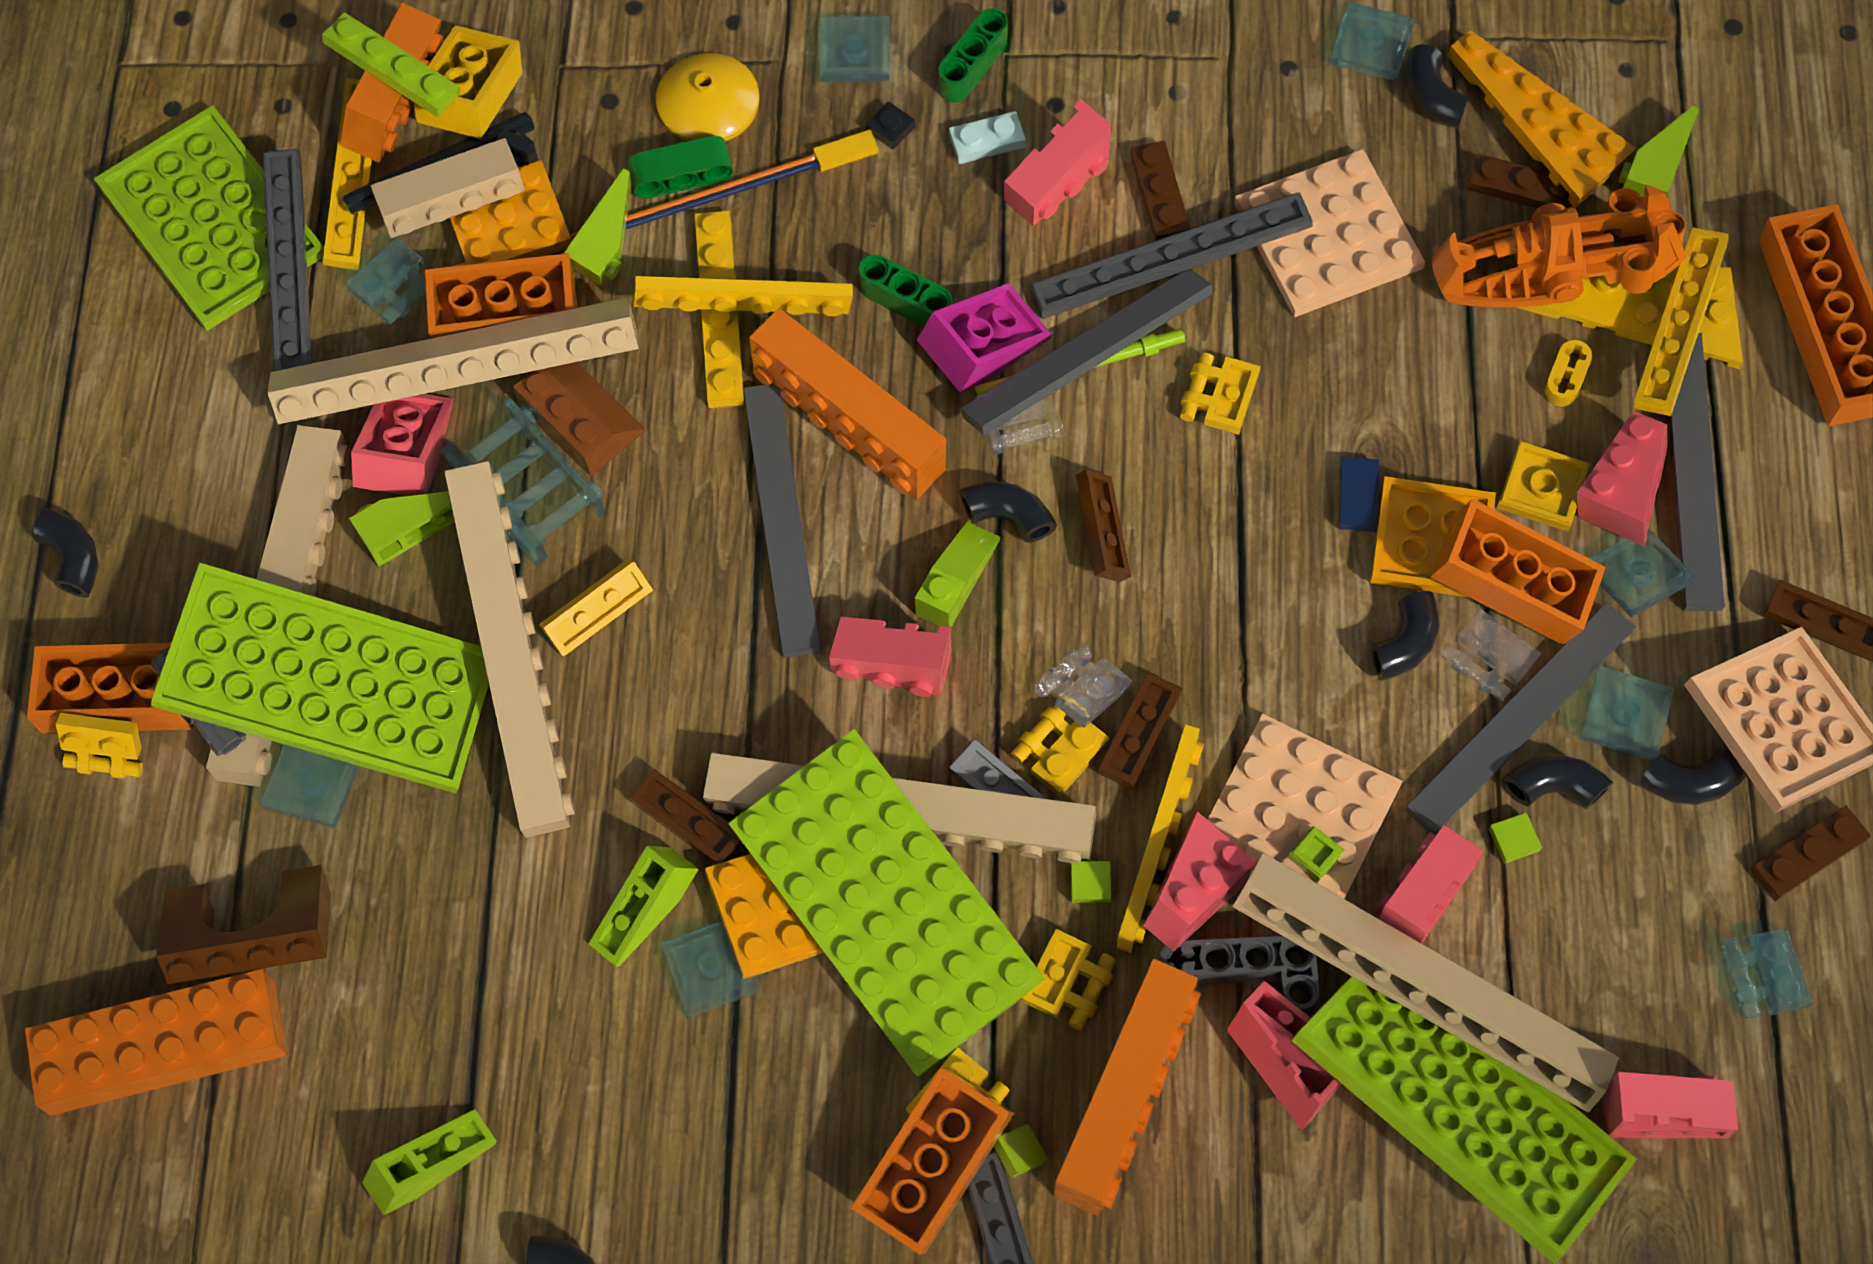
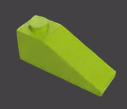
M1692 106L1642 146L1637 151L1632 164L1625 161L1618 182L1624 184L1623 188L1633 189L1643 197L1647 184L1665 192L1666 195L1668 194L1698 114V107Z
M624 168L563 253H569L572 267L575 271L600 287L603 286L607 279L613 280L622 267L620 260L622 258L631 191L630 172Z
M449 491L381 499L374 504H367L361 507L354 516L349 518L356 533L378 567L455 522Z
M967 521L933 565L915 597L916 616L938 626L952 627L999 543L1000 536Z
M646 846L590 940L589 945L615 967H620L679 903L699 869L671 847Z
M476 1109L374 1159L362 1183L384 1216L419 1198L493 1147L497 1141Z

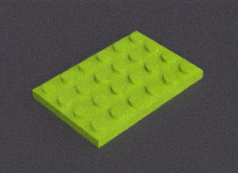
M213 105L94 178L100 190L206 331L270 292L264 170ZM305 224L307 267L323 258L324 247Z

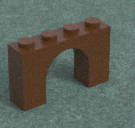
M322 865L283 871L280 902L276 910L262 923L237 932H221L213 929L215 912L204 884L166 890L156 957L167 984L327 958L331 892Z

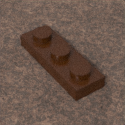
M1165 140L1131 147L1130 156L1155 241L1191 229Z
M1477 154L1467 190L1534 208L1550 203L1561 204L1565 209L1573 207L1568 201L1570 194L1562 185L1556 186L1548 177L1550 172Z
M1086 469L1077 474L1076 479L1094 574L1098 577L1122 582L1131 577L1112 477Z
M1779 580L1763 617L1794 630L1803 627L1809 636L1873 662L1872 617Z
M1149 672L1147 673L1098 769L1099 775L1131 790L1134 789L1182 694V687Z
M653 769L630 797L631 803L715 865L728 861L743 843L727 821L656 769Z
M1845 805L1755 864L1751 871L1774 901H1777L1865 843L1871 835L1849 807Z

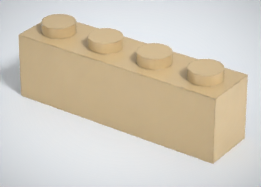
M506 138L370 185L391 238L408 234L413 230L436 222H442L455 215L478 209L483 205L503 198H509L514 194L525 191L519 169Z

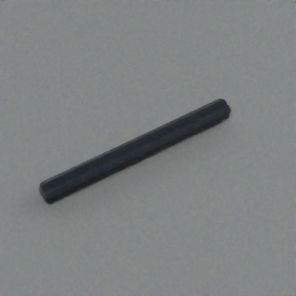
M527 112L513 116L488 128L481 139L470 136L342 197L344 206L350 214H356L377 204L370 185L495 142L502 129L512 133L520 132L527 134L535 128L533 120Z

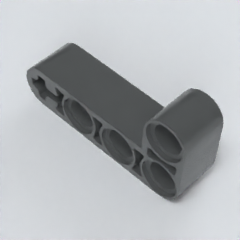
M1284 936L1186 940L1174 952L1167 946H1164L1160 953L1159 961L1174 967V964L1170 963L1171 958H1178L1179 963L1182 964L1181 971L1197 977V985L1277 981L1278 992L1307 1015L1312 1013L1319 998L1316 955ZM1290 951H1297L1304 956L1306 962L1302 965H1293L1286 959L1285 954ZM1250 953H1258L1264 957L1266 964L1261 967H1253L1247 962L1245 956ZM1210 955H1219L1226 961V966L1221 969H1214L1207 964L1206 958ZM1194 956H1199L1198 962H1197V970H1194V966H1195V961L1193 962ZM1295 989L1302 990L1308 995L1309 1002L1297 1004L1290 998L1289 992Z

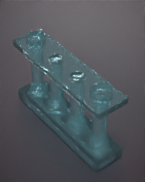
M509 398L504 402L510 417L509 421L469 451L467 449L460 451L451 441L440 452L446 466L450 470L478 464L477 462L521 430L533 444L495 472L501 473L503 483L505 484L542 455L554 466L555 469L516 499H508L505 502L499 495L501 507L508 506L513 528L507 529L508 536L516 542V545L537 566L547 558L543 543L546 542L545 537L587 505L599 517L605 513L601 501L604 494L592 479L586 482L534 425L537 423L536 419L528 408L524 405L519 408ZM564 480L578 493L536 526L534 524L527 526L521 519L523 511Z

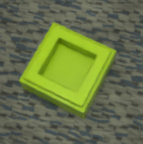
M1527 813L1492 824L1488 829L1504 864L1538 853L1542 849V845Z
M1313 826L1289 853L1288 858L1317 882H1320L1343 855L1345 850L1317 827Z
M1110 861L1071 863L1072 903H1111Z
M1029 1124L1001 1135L993 1146L1011 1179L1043 1165L1048 1160Z

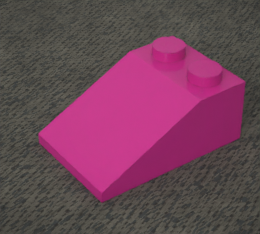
M1007 283L933 312L917 341L961 393L987 382L1048 341L1052 334L1014 288Z

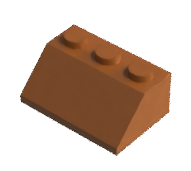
M578 362L531 371L513 386L519 406L590 476L594 475L645 432V428Z

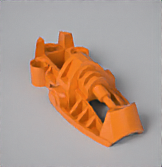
M1646 184L1644 196L1641 197L1633 189L1620 188L1611 193L1608 200V210L1605 213L1578 216V212L1574 207L1565 209L1561 204L1550 203L1537 208L1532 215V220L1497 227L1458 242L1454 232L1433 255L1432 266L1438 286L1445 299L1449 303L1468 306L1517 308L1568 302L1582 295L1584 291L1582 279L1604 275L1608 284L1621 283L1626 291L1640 294L1648 291L1653 283L1672 272L1686 258L1683 247L1686 221L1682 215L1672 211L1665 192ZM1610 230L1613 234L1619 235L1620 238L1644 234L1647 243L1614 247L1613 234H1604V232ZM1512 254L1515 255L1516 268L1497 272L1463 284V273L1474 268L1478 259L1497 255L1498 258Z

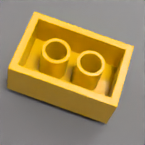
M455 25L428 66L460 86V95L439 117L413 102L416 122L481 139L523 73L519 41Z

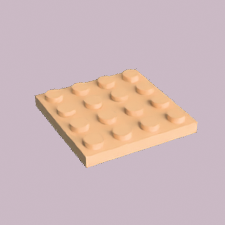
M1364 149L1235 196L1234 204L1237 210L1242 212L1300 192L1313 220L1312 227L1257 246L1293 317L1300 316L1424 268V258Z
M1803 627L1691 677L1684 684L1774 814L1873 765L1872 722Z
M1262 714L1207 820L1256 862L1265 853L1345 899L1403 781ZM1313 826L1317 827L1345 850L1343 855L1320 882H1317L1288 858L1289 853Z

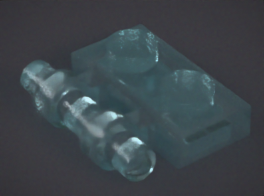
M396 237L355 274L346 285L351 293L373 311L385 302L388 307L380 314V317L390 325L398 317L403 318L410 312L409 307L421 296L426 297L425 274L421 275L418 272L424 265V262L419 254ZM406 281L411 284L402 295L398 296L394 293Z
M1787 928L1748 936L1745 942L1749 952H1741L1737 938L1721 942L1725 957L1722 960L1726 971L1731 972L1737 990L1733 994L1737 1005H1742L1746 1019H1753L1762 1015L1758 1004L1760 1001L1766 1002L1770 1016L1809 1008L1813 1004ZM1754 966L1760 986H1752L1747 971L1748 967Z

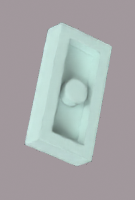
M1016 111L949 128V136L959 164L1026 147V139Z

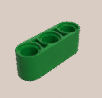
M996 8L983 10L938 67L939 93L944 100L951 103L963 101L1006 48L1008 18L1003 11Z
M709 136L639 152L631 156L627 161L634 193L637 197L643 199L720 183L729 179L734 172L727 143L721 136Z
M878 254L866 256L858 266L860 290L865 297L922 327H925L931 314L935 312L930 310V308H945L952 305V295L946 288ZM873 275L881 276L879 279H870L869 277ZM902 291L912 292L909 295H901L899 293Z

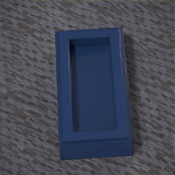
M1342 457L1340 463L1339 529L1376 532L1378 526L1379 459Z

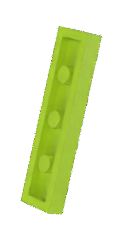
M345 12L322 34L325 45L436 117H439L460 95V86Z

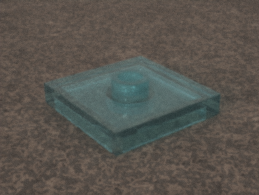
M1348 2L1330 64L1397 81L1415 18Z
M889 16L821 17V82L890 81Z
M1649 528L1645 547L1625 538L1589 558L1606 567L1600 585L1631 618L1687 587L1694 581V574Z
M1599 666L1579 739L1654 761L1659 754L1675 688Z
M284 745L260 805L265 810L336 828L359 766Z
M722 921L661 943L687 1018L762 991L757 974L745 979L742 978Z

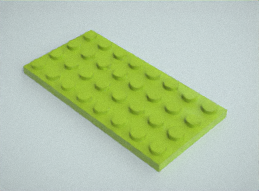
M199 563L152 697L151 706L457 793L489 680L482 647L479 645Z
M855 729L728 823L918 1078L1045 981L1041 972Z
M1353 976L1304 1025L1292 1040L1293 1043L1553 1264H1556L1563 1257L1637 1160L1636 1157L1564 1098Z

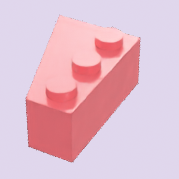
M1082 99L1073 106L1077 112L1064 127L1057 124L1050 131L1055 137L1043 150L1039 152L1034 148L1004 181V201L1033 226L1043 218H1050L1056 212L1061 202L1067 197L1072 198L1076 196L1087 180L1093 175L1095 177L1099 176L1109 164L1111 124Z
M1636 411L1632 412L1578 490L1577 508L1579 518L1645 547L1657 488H1659L1667 454V424Z
M851 617L840 618L829 656L831 672H835L838 677L854 681L858 678L870 680L876 686L885 689H893L894 686L909 689L912 694L920 697H930L931 695L941 697L952 657L951 627L939 626L938 633L918 631L919 625L914 623H906L903 630L886 628V622L882 620Z
M1198 811L1181 839L1179 848L1143 925L1173 952L1242 888L1257 864L1251 856Z
M1445 825L1437 835L1432 832L1427 835L1418 849L1422 856L1415 865L1410 862L1406 865L1396 880L1400 886L1393 895L1387 893L1375 910V913L1380 915L1379 920L1421 944L1484 853L1482 849Z
M1263 981L1242 1004L1227 1031L1299 1128L1303 1130L1341 1087L1342 1083L1292 1042L1296 1034L1311 1018Z
M1618 1072L1611 1079L1606 1093L1602 1096L1605 1133L1611 1138H1729L1738 1130L1733 1081L1719 1080L1717 1075H1701L1689 1078L1676 1075Z

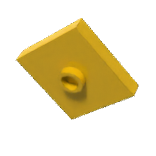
M1519 440L1496 509L1568 532L1577 509V492L1586 480L1591 463Z

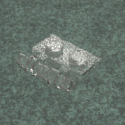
M1479 609L1457 634L1455 641L1466 649L1461 652L1449 644L1441 653V656L1452 664L1451 668L1458 674L1465 673L1479 684L1478 689L1486 695L1493 694L1501 701L1512 690L1501 682L1502 678L1505 677L1517 686L1541 655L1539 651L1482 609ZM1478 657L1493 668V670L1490 672L1486 671L1473 661L1474 658Z
M1080 647L1077 651L1067 653L1061 659V664L1057 668L1052 667L1041 676V681L1035 686L1036 693L1041 697H1046L1051 692H1058L1060 695L1055 705L1083 728L1129 689L1132 679L1104 657L1095 665L1089 660L1092 655L1086 647ZM1071 675H1072V676L1078 675L1080 678H1078V679L1074 682V681H1073L1072 679H1070L1069 677H1070Z

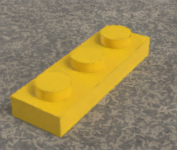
M628 558L541 622L539 626L558 654L564 657L652 592L653 589L636 563Z

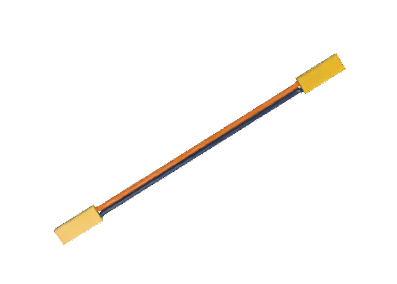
M871 130L813 148L814 153L810 156L627 215L625 230L809 169L820 168L821 172L878 154V146ZM578 232L570 234L572 241ZM463 262V263H460V264H457V265H454V266H461V265H467V264H466V262Z

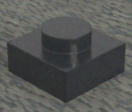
M889 101L866 123V131L871 130L873 137L892 150L915 128V119Z
M502 129L496 141L506 138L518 166L522 167L539 161L534 142L528 136L520 132L512 133Z

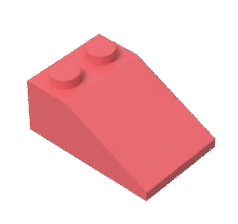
M421 394L374 404L351 451L353 487L405 496L427 494L436 474L453 407V398Z

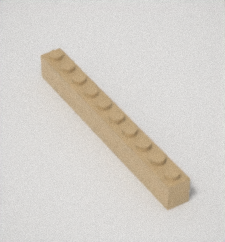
M628 297L270 372L267 393L278 424L636 350L639 349L637 329Z
M297 426L257 580L315 597L317 567L322 566L325 559L326 533L332 531L334 524L333 505L335 500H339L341 497L343 467L349 465L351 458V447L347 445L341 431ZM246 734V740L226 755L223 754L217 757L211 749L206 769L216 781L261 787L263 775H267L271 768L272 756L270 748L272 741Z
M489 461L444 471L520 831L525 838L569 828L571 827L569 816L574 815L575 810L570 792L563 793L561 779L567 778V773L562 755L555 756L553 742H558L559 736L555 720H548L545 706L551 705V699L547 684H540L537 671L543 669V663L539 648H532L529 635L536 634L531 612L524 613L522 599L528 598L523 576H516L514 564L520 563V557L516 542H509L507 529H512L513 525L508 506L501 507L499 495L505 494L501 473H494Z
M711 753L703 799L708 806L713 807V812L735 815L736 810H747L804 766ZM892 778L937 838L942 839L941 843L944 845L964 847L965 842L980 844L981 850L994 853L1003 852V848L1019 850V855L1030 858H1041L1042 853L1058 855L1057 860L1073 864L1081 863V859L1090 860L1096 821V806Z
M1265 853L1260 857L1233 905L1235 909L1588 1113L1606 1093L1619 1060L1618 1056Z

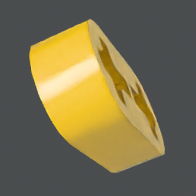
M1570 340L1560 348L1544 390L1545 397L1551 404L1565 407L1572 404L1577 398L1592 360L1591 349L1586 343L1579 340ZM1572 353L1579 355L1574 369L1567 366ZM1562 378L1569 380L1565 393L1558 392V386Z

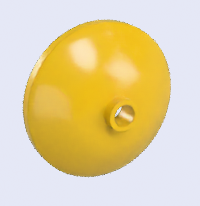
M717 53L696 54L677 62L663 75L656 91L657 112L664 126L673 135L684 141L709 136H721L725 141H728L742 133L755 118L759 107L758 85L751 71L740 61ZM703 84H710V85L707 86V87H702V86H701V85H703Z

